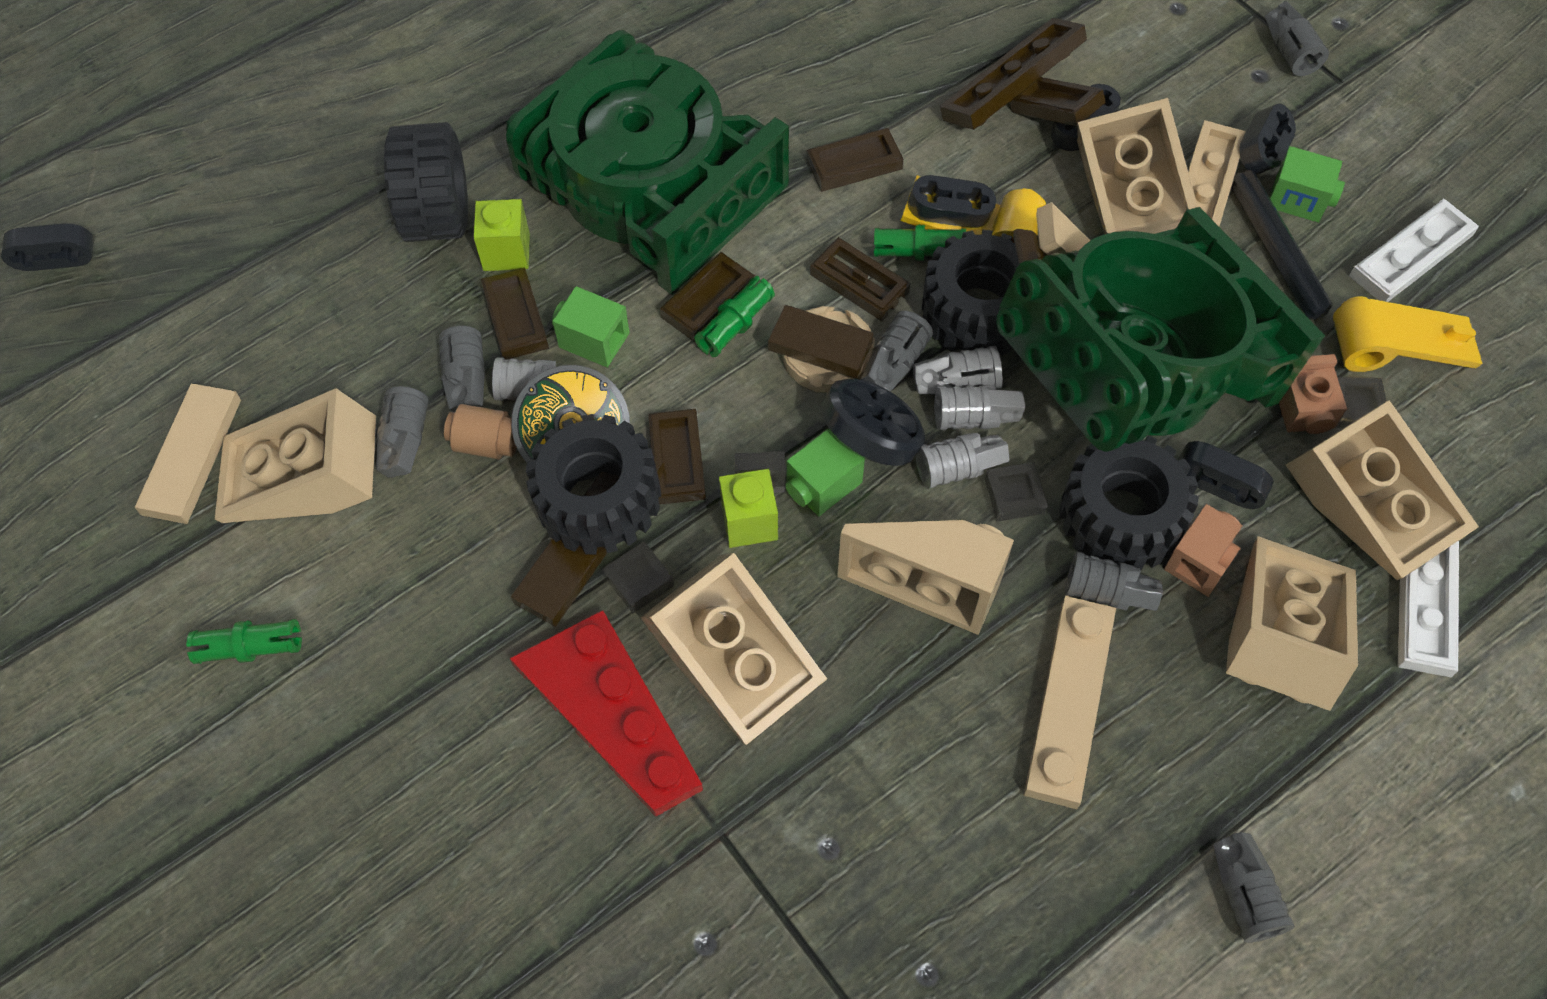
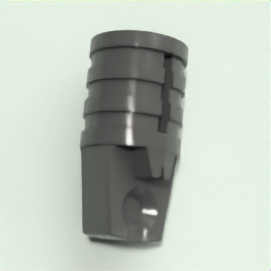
M1284 1L1265 15L1275 46L1296 76L1309 75L1326 62L1329 56L1327 47L1323 44V41L1310 22L1287 1ZM1308 54L1311 56V58H1312L1313 61H1314V62L1311 63V64L1309 63V61H1308L1307 58L1305 57V56H1307Z
M899 311L880 338V341L874 347L861 380L872 382L891 391L910 372L920 353L933 336L930 324L916 313Z
M469 326L447 328L439 335V351L442 370L441 377L448 407L453 412H456L460 404L482 407L485 369L481 333Z
M392 387L387 389L384 394L382 415L379 421L380 427L377 431L376 470L388 478L411 473L418 447L422 441L428 397L421 391L410 387Z
M1076 551L1073 556L1065 585L1066 596H1076L1086 601L1092 600L1094 603L1107 604L1110 607L1128 610L1129 606L1157 611L1163 595L1161 581L1140 574L1139 567L1122 562L1115 563L1113 560L1100 559L1093 555L1088 556L1079 551Z
M1239 832L1214 843L1213 846L1223 888L1230 899L1229 903L1231 909L1235 912L1237 924L1242 930L1241 934L1244 942H1259L1292 930L1295 925L1292 918L1289 917L1285 901L1282 900V893L1279 886L1276 885L1273 871L1252 835Z

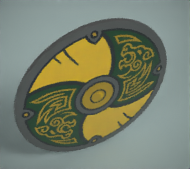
M579 365L552 367L532 378L524 386L516 399L511 419L515 445L526 462L534 461L531 451L536 443H546L544 434L551 428L558 432L563 428L561 422L572 418L573 423L583 421L582 415L593 414L595 420H602L604 415L614 416L617 425L621 424L624 420L630 423L627 404L616 385L596 370ZM595 473V474H591V475H589V476H586V477H584L583 479H581L580 481H584V480H588V479H591V478H593V477H596V476L599 475V473Z

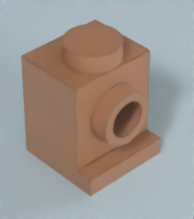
M1335 354L1311 356L1280 400L1279 405L1287 432L1306 431L1310 434L1327 432L1336 427L1347 410L1334 368L1337 364Z
M1206 504L1174 550L1164 570L1209 597L1240 550V547L1232 542L1243 525L1233 515L1224 511H1218Z

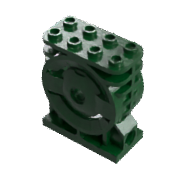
M618 30L613 34L607 35L601 44L583 59L576 61L571 69L553 84L546 86L523 109L515 112L509 118L506 125V142L515 174L522 180H532L534 188L545 195L551 193L553 201L561 206L566 205L575 220L588 231L606 240L629 244L630 253L657 272L659 286L671 295L682 287L789 185V125L776 117L766 125H763L748 114L722 116L718 95L707 79L695 69L680 61L655 55L654 50L643 42L636 44L634 36L624 30ZM688 133H690V134L693 135V137H692V139H691V141H690L689 144H688ZM586 136L587 140L580 144V140Z
M1201 207L1186 210L1175 229L1155 234L1139 231L1107 233L1090 240L1079 251L1075 250L1065 254L1053 253L1043 257L1042 260L1034 258L1021 262L1016 268L1002 299L996 320L1001 335L1005 337L1086 438L1098 450L1104 452L1118 449L1124 443L1132 444L1142 441L1147 435L1164 436L1186 431L1198 424L1205 417L1209 409L1225 393L1247 401L1257 399L1264 408L1278 404L1325 337L1309 318Z

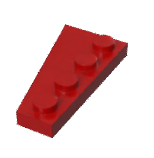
M603 610L510 658L513 667L524 678H527L555 711H558L580 738L600 755L616 776L655 817L703 791V785Z

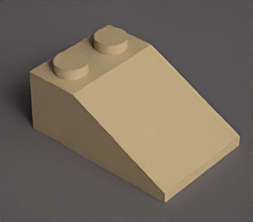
M1168 98L1078 122L1077 142L1087 181L1105 234L1119 231H1139L1155 234L1175 229L1186 210L1198 207Z
M336 388L224 436L215 520L221 523L332 514L371 499L373 491L376 415Z
M1390 400L1361 416L1286 464L1312 504L1396 580L1404 578L1479 527Z
M965 520L845 524L840 537L837 577L979 635L1000 586L1014 540L1004 536L1000 530L987 524L975 525Z
M1257 536L1253 544L1229 638L1226 674L1237 677L1248 684L1259 685L1290 696L1298 702L1309 703L1330 711L1358 667L1356 570Z
M735 553L720 555L640 617L672 661L744 745L750 743L827 680L824 673Z

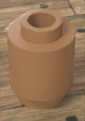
M460 404L456 412H449L446 418L444 438L446 441H450L453 452L501 459L503 455L512 457L517 449L512 434V417H509V413L506 411Z

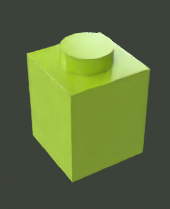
M522 199L476 201L474 241L483 271L516 270L524 267L529 269L530 232Z
M769 469L720 476L721 506L729 548L778 540V511Z

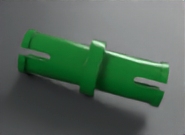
M917 224L916 229L875 228L874 257L908 256L915 257V261H924V257H933V252L938 246L945 247V241L952 236L962 239V234L966 232V228L925 229V225Z
M753 276L749 283L733 299H726L718 307V315L702 331L696 334L695 342L700 350L706 355L710 353V356L713 358L717 357L721 350L738 333H745L753 324L752 318L775 297L771 284L764 278L760 281L759 276Z
M290 619L284 622L253 625L248 620L238 621L231 628L205 631L193 630L187 636L186 647L209 645V647L199 648L197 651H189L187 654L193 664H201L202 662L234 658L240 663L253 662L256 656L287 652L298 653L302 646V636L281 639L280 636L301 632V628L296 619Z

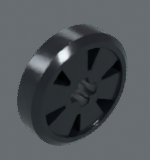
M859 379L839 380L831 386L821 403V414L831 433L852 452L869 461L883 465H905L914 459L924 444L925 432L914 411L898 396L872 382Z

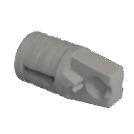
M996 346L975 348L970 351L948 352L945 355L913 364L914 384L916 392L919 394H935L938 386H945L946 388H951L952 386H959L960 388L965 386H993L996 389L1002 387V366Z
M496 357L492 377L494 400L502 401L503 399L516 401L524 386L539 373L556 367V361L505 360V358Z
M938 386L935 392L934 413L938 430H946L947 428L1000 427L1001 423L1020 421L1025 410L1022 391L996 390V387L965 386L962 388L959 386H952L951 388Z
M978 433L957 436L956 439L950 438L943 440V442L930 443V445L923 444L916 454L918 472L922 483L927 489L934 488L939 484L945 485L952 481H961L964 478H975L983 475L984 469L1009 462V450L1006 441H1003L998 435L980 438Z

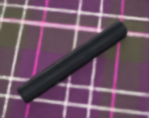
M1247 170L1243 173L1239 172L1234 176L1231 188L1303 312L1310 320L1326 316L1333 303L1257 175L1252 170Z

